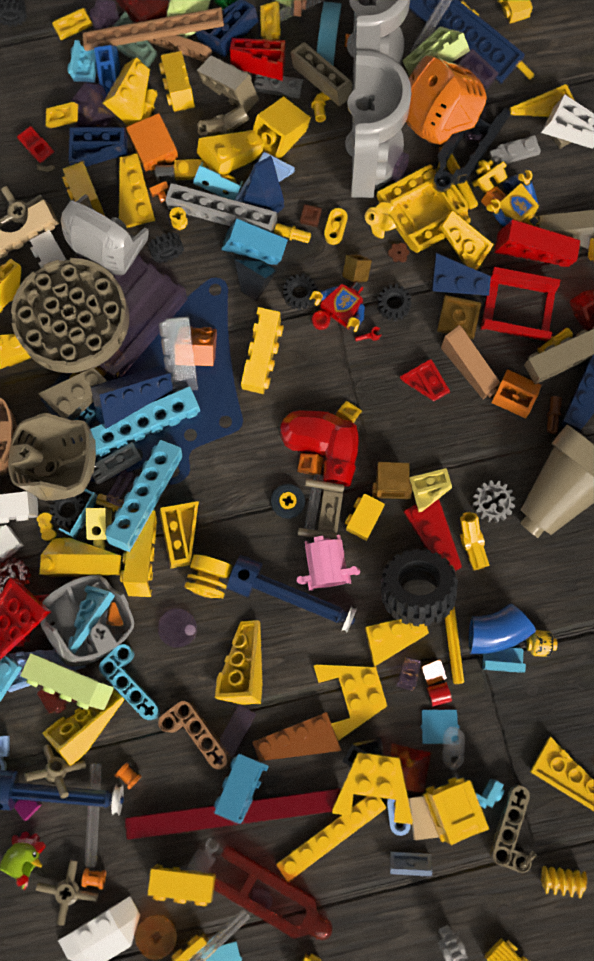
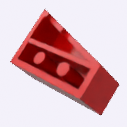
M232 38L230 47L231 65H234L239 70L283 81L285 41Z

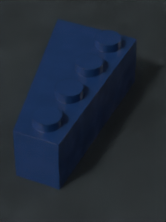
M160 365L91 386L97 421L107 429L172 391L170 372Z

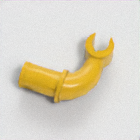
M323 92L317 94L311 104L317 122H324L326 120L324 107L325 102L330 100V98Z

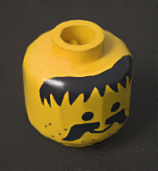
M536 630L534 634L527 638V650L533 656L549 657L553 650L556 651L557 639L553 638L550 631Z

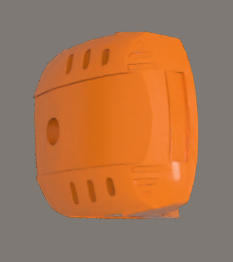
M432 56L422 58L409 77L412 93L406 123L421 138L433 144L443 145L452 134L473 128L476 125L485 106L487 96L479 78L468 68ZM441 103L446 105L447 108L441 107Z

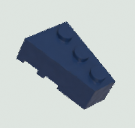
M238 0L223 9V27L195 31L198 41L225 58L230 53L232 38L242 39L258 22L255 6L245 0Z

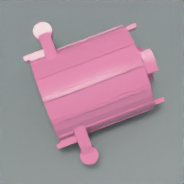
M337 535L335 540L319 536L314 537V543L309 544L308 541H305L309 576H299L297 578L299 584L306 585L308 583L309 590L314 591V588L333 587L346 583L351 584L350 575L360 574V569L355 566L346 568L340 535Z

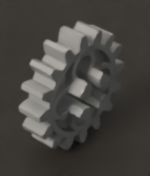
M491 480L488 486L483 483L481 485L482 489L477 488L476 492L478 494L473 496V499L477 500L473 503V506L478 507L475 513L481 512L480 518L483 519L486 516L488 517V522L494 519L495 523H498L499 518L504 521L506 519L505 514L510 516L512 514L510 509L515 507L511 503L515 500V497H510L513 491L506 490L507 484L503 487L500 486V481L494 485ZM486 491H490L492 495L487 496ZM499 494L505 496V499H500L496 504H491L488 509L483 508V504L487 505L491 499H497ZM496 507L501 508L502 512H497Z

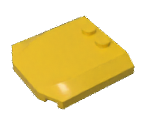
M432 165L412 173L377 193L379 203L389 202L394 205V209L389 215L394 220L396 229L406 244L416 253L446 238L440 229V225L450 211L456 213L468 224L471 222L468 216V203L455 185H451L446 192H438L434 189L433 180L436 170L432 169Z

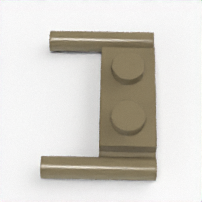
M306 478L305 486L321 488L324 491L318 531L299 528L298 535L312 538L323 536L324 538L335 540L337 539L344 484Z

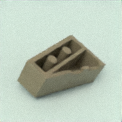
M210 56L197 70L205 85L219 95L222 93L230 98L228 102L232 105L234 103L239 106L241 105L246 114L259 100L252 84L251 76L246 71L242 72L234 65H229L220 58L217 59Z

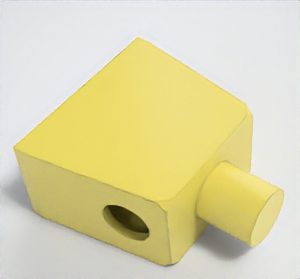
M86 508L87 540H93V546L104 550L105 539H107L105 532L112 520V509ZM98 527L101 529L100 534L97 533Z

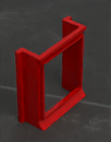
M494 267L491 275L489 295L486 296L481 330H493L543 340L544 342L551 340L552 332H549L555 292L560 286V279ZM499 284L547 293L541 330L492 320Z

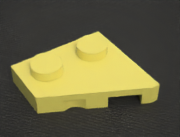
M447 468L409 477L419 513L452 488Z

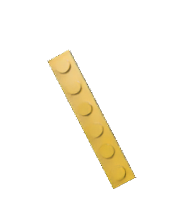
M366 796L352 807L351 816H339L276 864L289 882L387 807L380 797Z

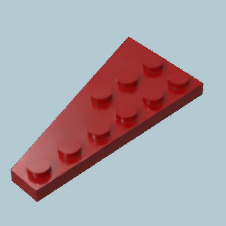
M15 578L9 579L0 595V660L51 613L40 600Z

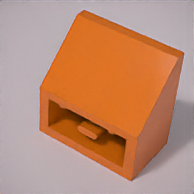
M180 327L175 342L176 364L213 366L216 353L217 329L210 327Z
M507 369L491 403L526 419L542 385L534 384L532 380Z

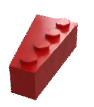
M512 219L498 232L494 253L569 267L577 261L580 240Z

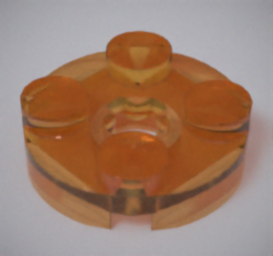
M152 915L145 918L138 926L135 934L137 948L142 952V955L152 960H159L169 955L177 942V930L174 922L163 915ZM156 931L162 936L158 943H155L154 938H151V934H155Z

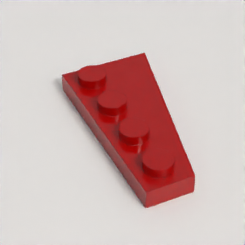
M439 499L420 513L418 512L417 504L403 512L427 550H431L433 554L435 552L440 554L442 559L445 557L450 562V565L454 567L455 571L462 567Z

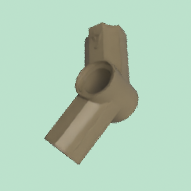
M240 105L226 115L220 114L210 120H200L197 124L198 133L200 136L205 137L231 134L235 128L247 122L249 117Z

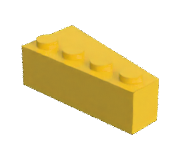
M155 510L149 516L130 552L123 553L125 569L121 570L120 581L123 582L128 596L151 597L152 590H150L148 582L153 580L152 564H150V561H154L155 554L154 546H152L156 541L157 516Z

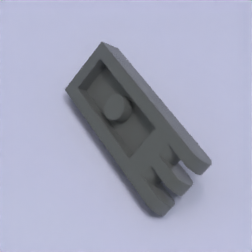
M256 74L254 89L256 92L300 99L303 79L283 76V81Z
M133 442L95 463L92 477L95 479L96 484H101L142 460Z

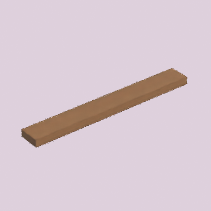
M222 8L84 32L83 46L85 51L94 50L95 47L118 46L223 27Z

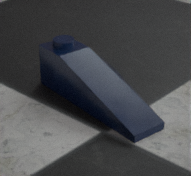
M269 156L253 166L249 177L251 182L245 188L247 193L242 196L241 203L279 213L284 208V198L273 158Z

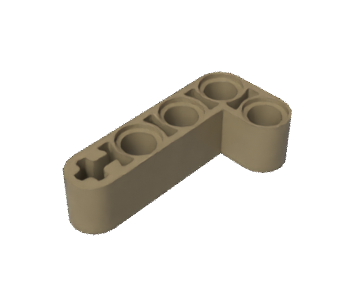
M514 785L508 791L490 850V856L497 864L524 873L530 869L531 863L525 869L516 866V859L522 856L526 860L528 855L514 848L530 794L524 786ZM520 791V793L523 794V797L518 798L517 800L515 792ZM517 802V804H520V808L518 806L511 805V803ZM511 809L517 811V818L515 820H510L508 817ZM506 829H510L512 833L508 840L502 838V833ZM503 849L505 851L504 859L497 860V851Z

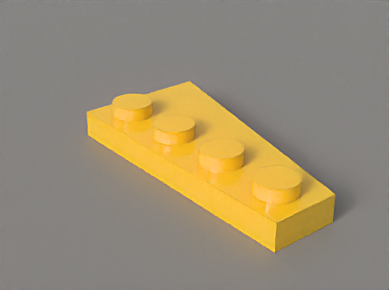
M137 153L120 157L119 219L126 225V228L155 221Z

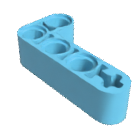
M125 644L118 645L101 661L99 671L144 719L154 720L160 715V707L124 669L134 658V650ZM125 648L128 649V657L121 659L120 651ZM112 662L114 670L111 673H107L105 666ZM125 676L128 683L125 687L121 688L118 682L121 677ZM135 691L141 693V699L138 702H134L132 699V694ZM145 702L148 707H154L152 710L154 714L147 715L148 710L144 706L140 708L139 706Z

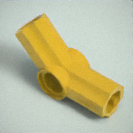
M463 513V516L460 517L462 546L467 551L472 570L489 566V562L484 549V538L479 527L478 516L476 513Z

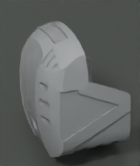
M86 194L76 202L70 201L61 216L63 234L72 250L81 258L83 257L101 265L114 275H124L148 240L149 231L147 228L141 230L135 237L129 235L126 225L120 219L112 217L110 220L95 211Z
M91 575L71 581L52 592L42 602L51 611L40 622L42 629L60 660L68 666H84L108 655L129 636L134 628V619L124 594L113 589L101 575ZM88 585L110 591L115 596L110 604L112 602L116 603L123 625L121 627L107 625L108 609H106L75 654L71 653L68 649L70 637L75 636L76 633L74 623L80 610V603L87 596V593L84 591L85 587Z

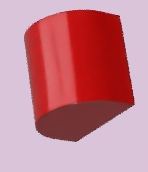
M446 682L426 687L432 707L452 702L450 690Z

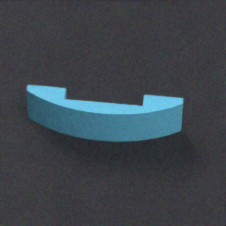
M324 2L317 53L333 65L341 3Z

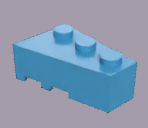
M236 218L227 231L221 250L261 260L267 264L277 265L282 259L288 239Z
M238 754L231 762L230 768L232 770L229 777L227 776L223 782L222 788L224 790L215 802L214 808L216 810L214 813L235 823H242L253 801L251 798L254 790L259 788L261 784L258 781L263 770L267 772L269 766Z

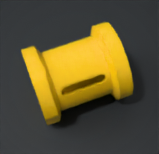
M175 207L170 211L169 215L173 228L183 230L188 224L184 209Z

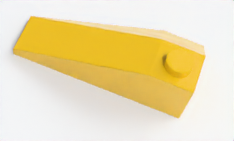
M242 621L232 641L233 646L229 656L226 655L224 660L225 665L222 673L219 672L217 677L215 698L242 705L261 704L262 657L260 621Z
M113 689L105 710L91 706L83 710L78 708L75 710L74 715L67 719L65 717L60 718L42 734L59 755L71 766L87 753L120 707L124 698Z

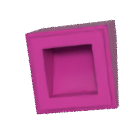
M18 800L14 808L22 819L27 821L42 804L39 801Z

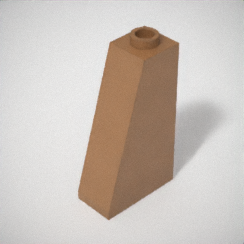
M459 325L444 337L441 349L482 399L487 396L491 398L496 394L500 382Z

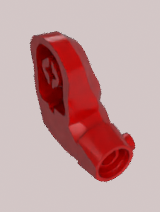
M300 410L286 416L280 426V437L284 445L292 451L311 452L326 456L323 481L350 486L358 456L359 438L357 426L350 421L323 411Z

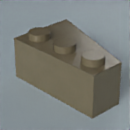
M93 367L38 394L60 417L75 420L94 402L91 386L107 382V380Z

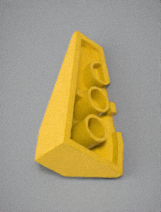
M72 538L52 539L41 554L40 575L49 577L120 575L121 555Z

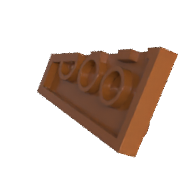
M327 712L252 742L259 761L342 751Z

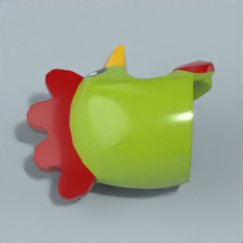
M23 832L20 837L13 835L11 840L13 846L8 849L0 862V870L15 878L17 885L22 886V889H26L32 869L35 866L42 867L39 856L46 846L44 842H39L40 836L38 834H33L30 837L28 832Z

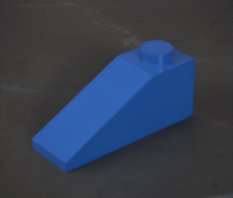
M112 45L94 48L102 102H104L120 74L117 47Z

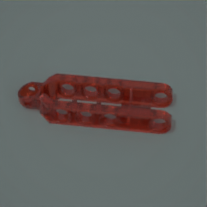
M227 845L225 846L221 856L249 873V876L241 890L215 877L214 890L292 938L310 934L319 940H326L331 936L333 931L332 924L328 918L318 913L313 896ZM256 879L261 880L304 906L307 915L302 924L295 926L285 920L283 915H277L267 909L265 904H259L249 898L248 894Z

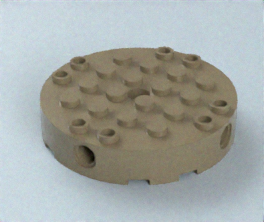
M70 258V260H55L44 264L43 268L35 273L33 271L22 282L14 296L11 313L12 327L16 338L27 354L35 362L47 369L62 373H77L99 366L119 349L128 331L129 307L120 284L107 269L89 260Z

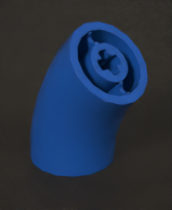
M508 604L505 608L489 615L472 616L469 626V653L487 654L506 650L529 638L536 632L535 627L525 614L513 604Z

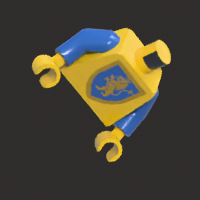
M525 170L526 178H524L523 174L518 175V179L524 181V184L520 183L501 202L498 199L491 200L493 205H487V210L494 211L493 215L500 225L506 226L512 219L532 226H537L540 223V220L534 216L539 206L533 183L530 181L532 179L531 171Z

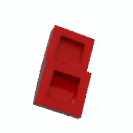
M31 126L17 136L21 144L40 164L54 153L52 148Z

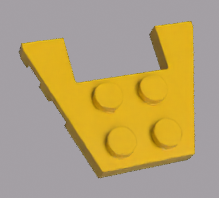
M314 665L318 683L339 678L350 718L332 723L338 741L387 707L376 667Z
M358 753L332 813L351 816L354 794L395 799L394 822L413 824L400 758Z

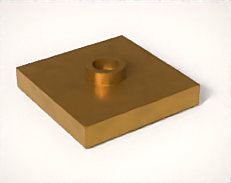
M445 295L437 332L449 334L460 325L468 337L474 339L481 302Z

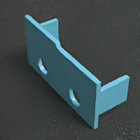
M201 162L193 184L221 197L235 200L243 181H241L240 185L221 177L220 174L203 167V162ZM202 181H207L209 185H204ZM227 190L229 194L225 195L222 191Z
M87 489L84 491L90 494L91 497L71 532L69 533L59 528L61 532L74 539L77 538L86 522V508H94L97 495Z

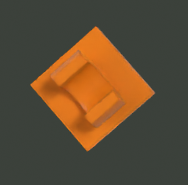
M166 181L149 188L152 197L158 195L161 203L166 201L167 195L165 192L169 190Z

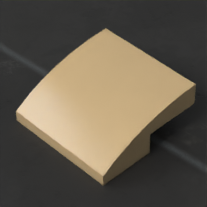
M424 797L408 798L413 817L412 830L414 840L439 837Z

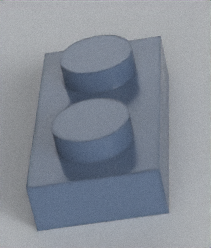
M390 852V874L432 876L431 854Z

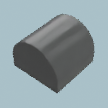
M174 165L155 166L158 184L165 181L167 184L176 183Z

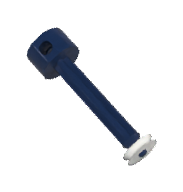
M244 555L239 556L227 584L228 590L249 598L254 588L336 623H344L342 630H345L346 633L350 625L354 624V615L357 608L354 609L351 606L348 613L343 607L341 608L261 575L260 571L263 563ZM248 572L250 576L247 580H241V573Z
M0 770V810H13L16 800L19 799L105 808L112 806V815L116 812L119 816L124 802L123 785L118 787L116 784L113 793L109 790L66 787L69 795L66 798H61L57 786L19 783L18 771Z

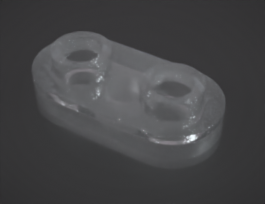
M457 727L448 728L443 738V761L451 769L459 768L464 761L465 736ZM457 735L458 740L453 742L451 740L452 736ZM452 756H457V760L455 762L450 761V758Z

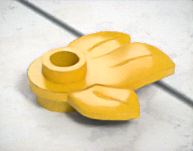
M381 202L376 207L367 209L365 213L366 222L371 225L372 233L378 238H384L385 231L396 228L394 220L389 215L394 209L392 203Z

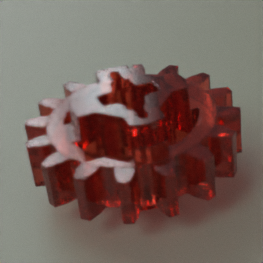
M14 557L12 561L9 558H6L5 563L0 561V595L10 578L17 579L23 586L30 583L27 579L31 576L28 572L29 568L21 559L18 561Z

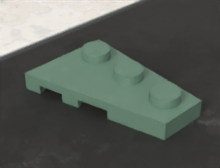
M125 12L113 27L133 24V22ZM147 40L115 46L117 50L132 60L137 57L147 68L157 57L156 51Z

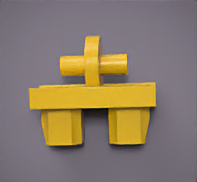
M485 160L479 161V169L476 170V173L478 175L484 174L472 182L474 187L479 186L484 193L488 192L494 187L489 179L493 176L497 184L507 178L506 172L503 169L506 167L505 162L503 161L491 169L490 167L493 165L492 160L488 162Z

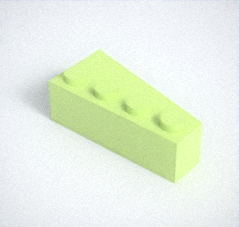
M31 653L20 675L27 679L26 683L35 687L40 684L44 686L42 690L54 694L56 691L60 693V698L69 702L74 699L78 701L76 705L85 709L91 706L105 710L114 689L112 686L80 675L76 671L64 668L62 665Z

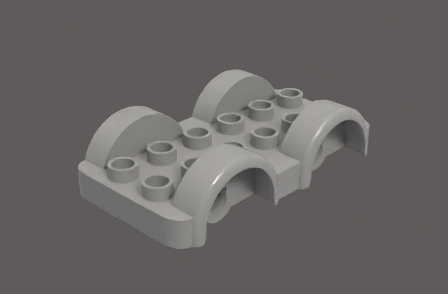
M349 0L350 6L354 10V29L348 38L347 49L350 55L354 57L353 91L348 97L347 106L352 114L353 128L346 137L345 146L347 152L352 156L351 197L373 198L374 190L387 184L395 176L401 164L404 147L401 128L404 126L409 114L412 92L408 75L401 66L404 52V37L399 26L407 16L410 0Z

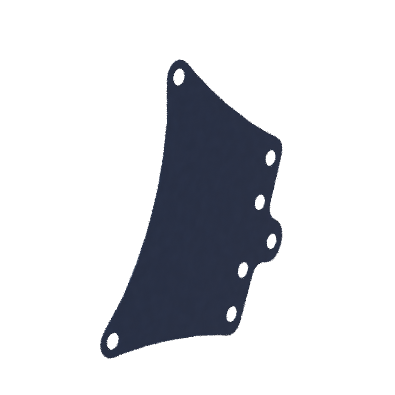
M210 278L183 301L139 325L128 328L125 339L119 347L120 352L126 359L107 373L104 378L107 381H111L161 365L171 374L173 390L157 400L190 386L199 405L200 412L193 418L188 419L186 417L180 420V423L177 425L163 427V430L158 433H149L142 440L131 441L136 448L142 450L143 458L115 476L142 468L145 461L150 459L153 447L158 445L160 440L180 447L183 457L178 464L180 472L178 476L171 477L168 485L177 484L183 481L190 472L189 456L193 449L235 433L242 427L243 416L234 384L229 347L228 286L221 278ZM212 284L220 285L221 293L214 296L210 294L209 287ZM180 327H210L217 329L216 353L213 366L176 364L175 342ZM60 372L47 389L68 380L72 373ZM40 396L39 398L52 415L60 417ZM94 402L89 406L90 409H95ZM183 405L175 406L174 411H181ZM87 409L84 410V411H85L86 413H88L90 416L92 415L91 413H89V412L87 411ZM160 412L157 415V418L163 419L166 416V413ZM85 416L83 418H78L79 420L86 422ZM222 416H229L232 419L230 427L222 428L220 426L219 420ZM97 417L89 426L90 429L101 425L97 421ZM142 420L139 426H146L148 420ZM125 427L122 430V434H128L131 428ZM194 429L197 432V438L194 441H187L184 438L186 430ZM107 435L104 441H111L113 439V435ZM112 449L110 450V453L105 456H96L95 463L109 456L110 454L116 452L119 449ZM91 476L90 481L95 482V479Z

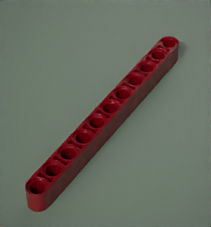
M342 788L253 800L242 823H235L215 814L216 808L214 806L124 818L126 839L332 812Z

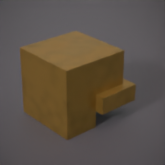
M378 462L372 498L411 499L412 484H409V463Z

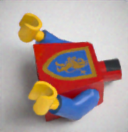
M357 282L351 288L341 284L339 287L334 286L321 292L313 291L309 298L310 300H316V306L321 302L320 310L326 311L331 318L348 330L353 326L356 332L364 320L365 307L363 305V298L359 295L363 287Z

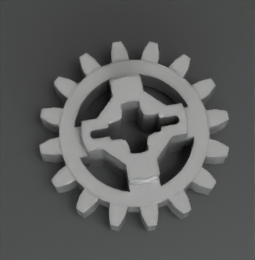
M448 925L440 928L439 933L442 940L438 941L445 961H464V959H467L465 948L458 934H453Z

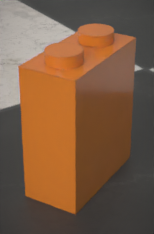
M159 113L126 127L129 138L145 172L155 170V166L171 163L178 158L176 147Z

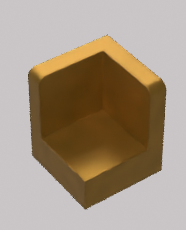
M346 255L342 276L352 282H367L372 260L362 255Z

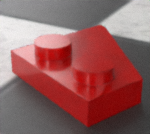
M432 359L400 376L401 381L432 401H436L450 393Z

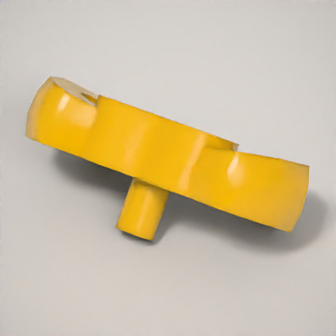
M50 513L40 514L36 520L42 533L41 538L45 541H51L57 536V532L53 530V524L50 523L52 515Z

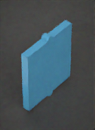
M422 710V725L420 726L422 729V744H458L459 725H457V710Z

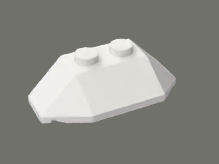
M129 896L58 941L68 960L108 961L132 945L140 912L132 897Z

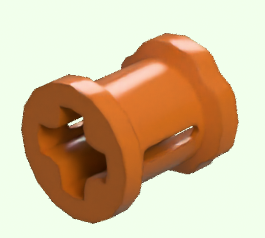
M128 762L115 774L116 778L119 777L128 785L127 788L129 790L142 777L129 767Z
M85 868L82 877V887L89 885L103 890L106 881V870L99 872Z

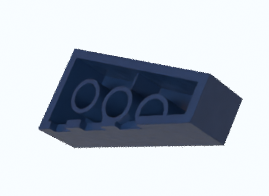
M594 355L587 362L559 425L562 429L569 425L579 432L594 414Z

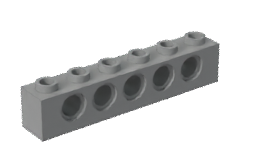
M171 183L165 199L170 210L180 207L188 215L231 226L237 218L274 233L277 224V212Z

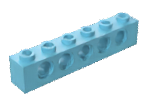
M190 386L146 405L107 429L102 425L92 428L91 431L96 443V456H105L112 449H121L133 440L139 441L144 439L145 435L149 433H158L163 430V427L177 425L180 423V420L186 417L188 419L195 417L200 412V408ZM183 405L181 411H174L175 406ZM160 412L166 413V416L163 419L157 418V415ZM142 420H148L146 426H139ZM125 427L131 428L128 434H122V430ZM107 435H113V439L111 441H104Z
M160 440L158 445L153 447L150 459L143 464L142 473L135 478L131 492L126 494L122 508L116 511L114 522L106 529L105 535L109 544L130 552L183 457L180 447ZM151 477H156L154 480H148ZM141 493H147L145 496H139ZM132 509H138L136 512H130ZM123 525H129L126 529L121 528Z

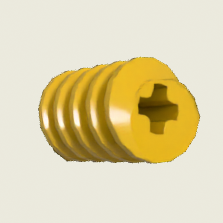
M543 866L541 884L546 894L552 888L554 895L560 889L562 896H565L566 890H569L570 897H573L574 892L577 891L578 898H581L587 886V873L585 871L580 873L578 870L572 873L570 869L565 870L564 873L562 868H558L556 871L554 867H550L548 870L546 866Z

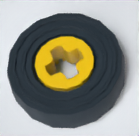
M285 484L279 486L271 496L272 509L282 518L290 519L298 516L305 507L303 492L295 485ZM289 496L291 497V501H293V504L289 503V505L286 506L283 499H287V497Z

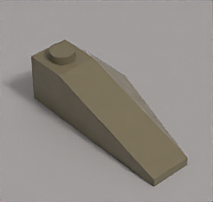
M594 210L539 216V228L580 240L581 247L589 249L590 239L594 238Z

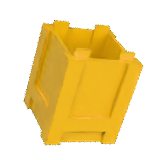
M456 777L449 779V784L437 789L434 786L427 788V793L423 794L440 841L448 842L449 845L489 829L470 780L465 781L464 778L457 780Z

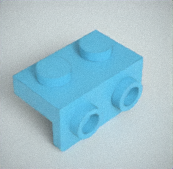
M75 40L74 47L71 48L72 57L71 62L68 63V73L74 81L95 82L97 71L95 51H85L84 46H81L79 40Z
M490 779L482 796L475 793L479 805L484 808L487 805L493 807L495 801L501 799L504 793L502 789L504 785Z

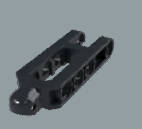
M503 107L500 115H497L491 125L479 118L473 128L454 133L450 136L434 163L436 175L433 180V187L436 191L446 192L451 185L466 182L512 112L511 110ZM467 131L482 139V142L478 143L473 155H470L464 168L457 169L454 174L445 170L447 160Z

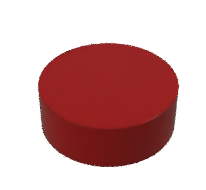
M323 310L316 311L312 316V325L318 330L326 329L330 325V315Z

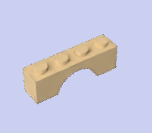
M42 200L28 208L27 221L20 230L9 233L0 229V258L7 256L8 252L13 249L21 248L24 243L43 232L53 230L59 224L49 203Z

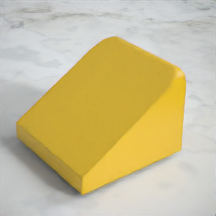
M345 401L337 411L336 416L354 423L362 410Z

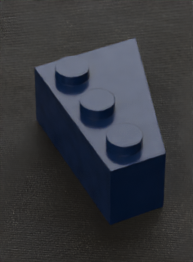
M70 128V166L83 161L85 167L126 155L128 137L125 128Z
M435 253L431 291L489 295L491 276Z

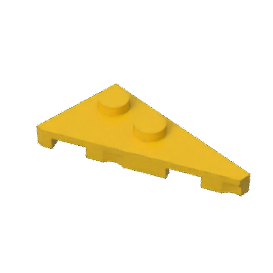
M567 84L513 106L509 110L512 111L511 115L549 117L554 106L564 95L572 100L574 98Z

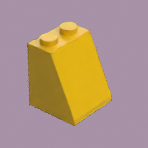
M282 97L259 113L253 130L264 142L263 153L266 152L280 160L306 132L311 117L285 97Z

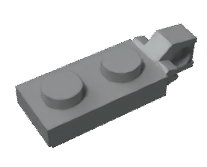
M531 136L497 146L495 150L490 151L489 159L492 162L501 160V163L504 161L507 164L537 156L541 151L536 137Z

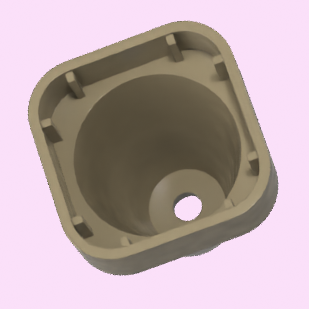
M566 425L551 443L553 449L521 508V511L526 516L520 524L537 538L544 531L552 535L594 503V445L569 425Z

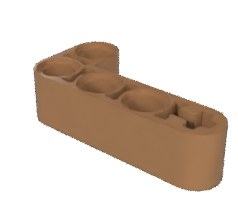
M181 701L159 718L158 725L162 731L174 733L181 727H184L213 768L225 769L230 765L231 757L192 703ZM187 705L189 707V713L188 715L183 716L181 710L184 706ZM172 718L173 726L168 729L166 727V721L167 719ZM198 721L201 724V729L195 733L193 731V724ZM207 738H211L213 742L209 749H206L204 746ZM216 754L224 757L222 759L223 764L217 763L219 759Z

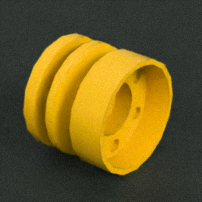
M194 554L190 568L197 571V575L188 574L187 578L195 582H185L184 588L203 597L223 599L225 593L217 590V588L226 589L227 586L219 581L220 578H230L233 566L211 557Z

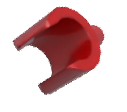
M374 327L370 333L356 336L355 340L360 341L371 338L377 341L382 334L375 335L373 332H378L380 328Z

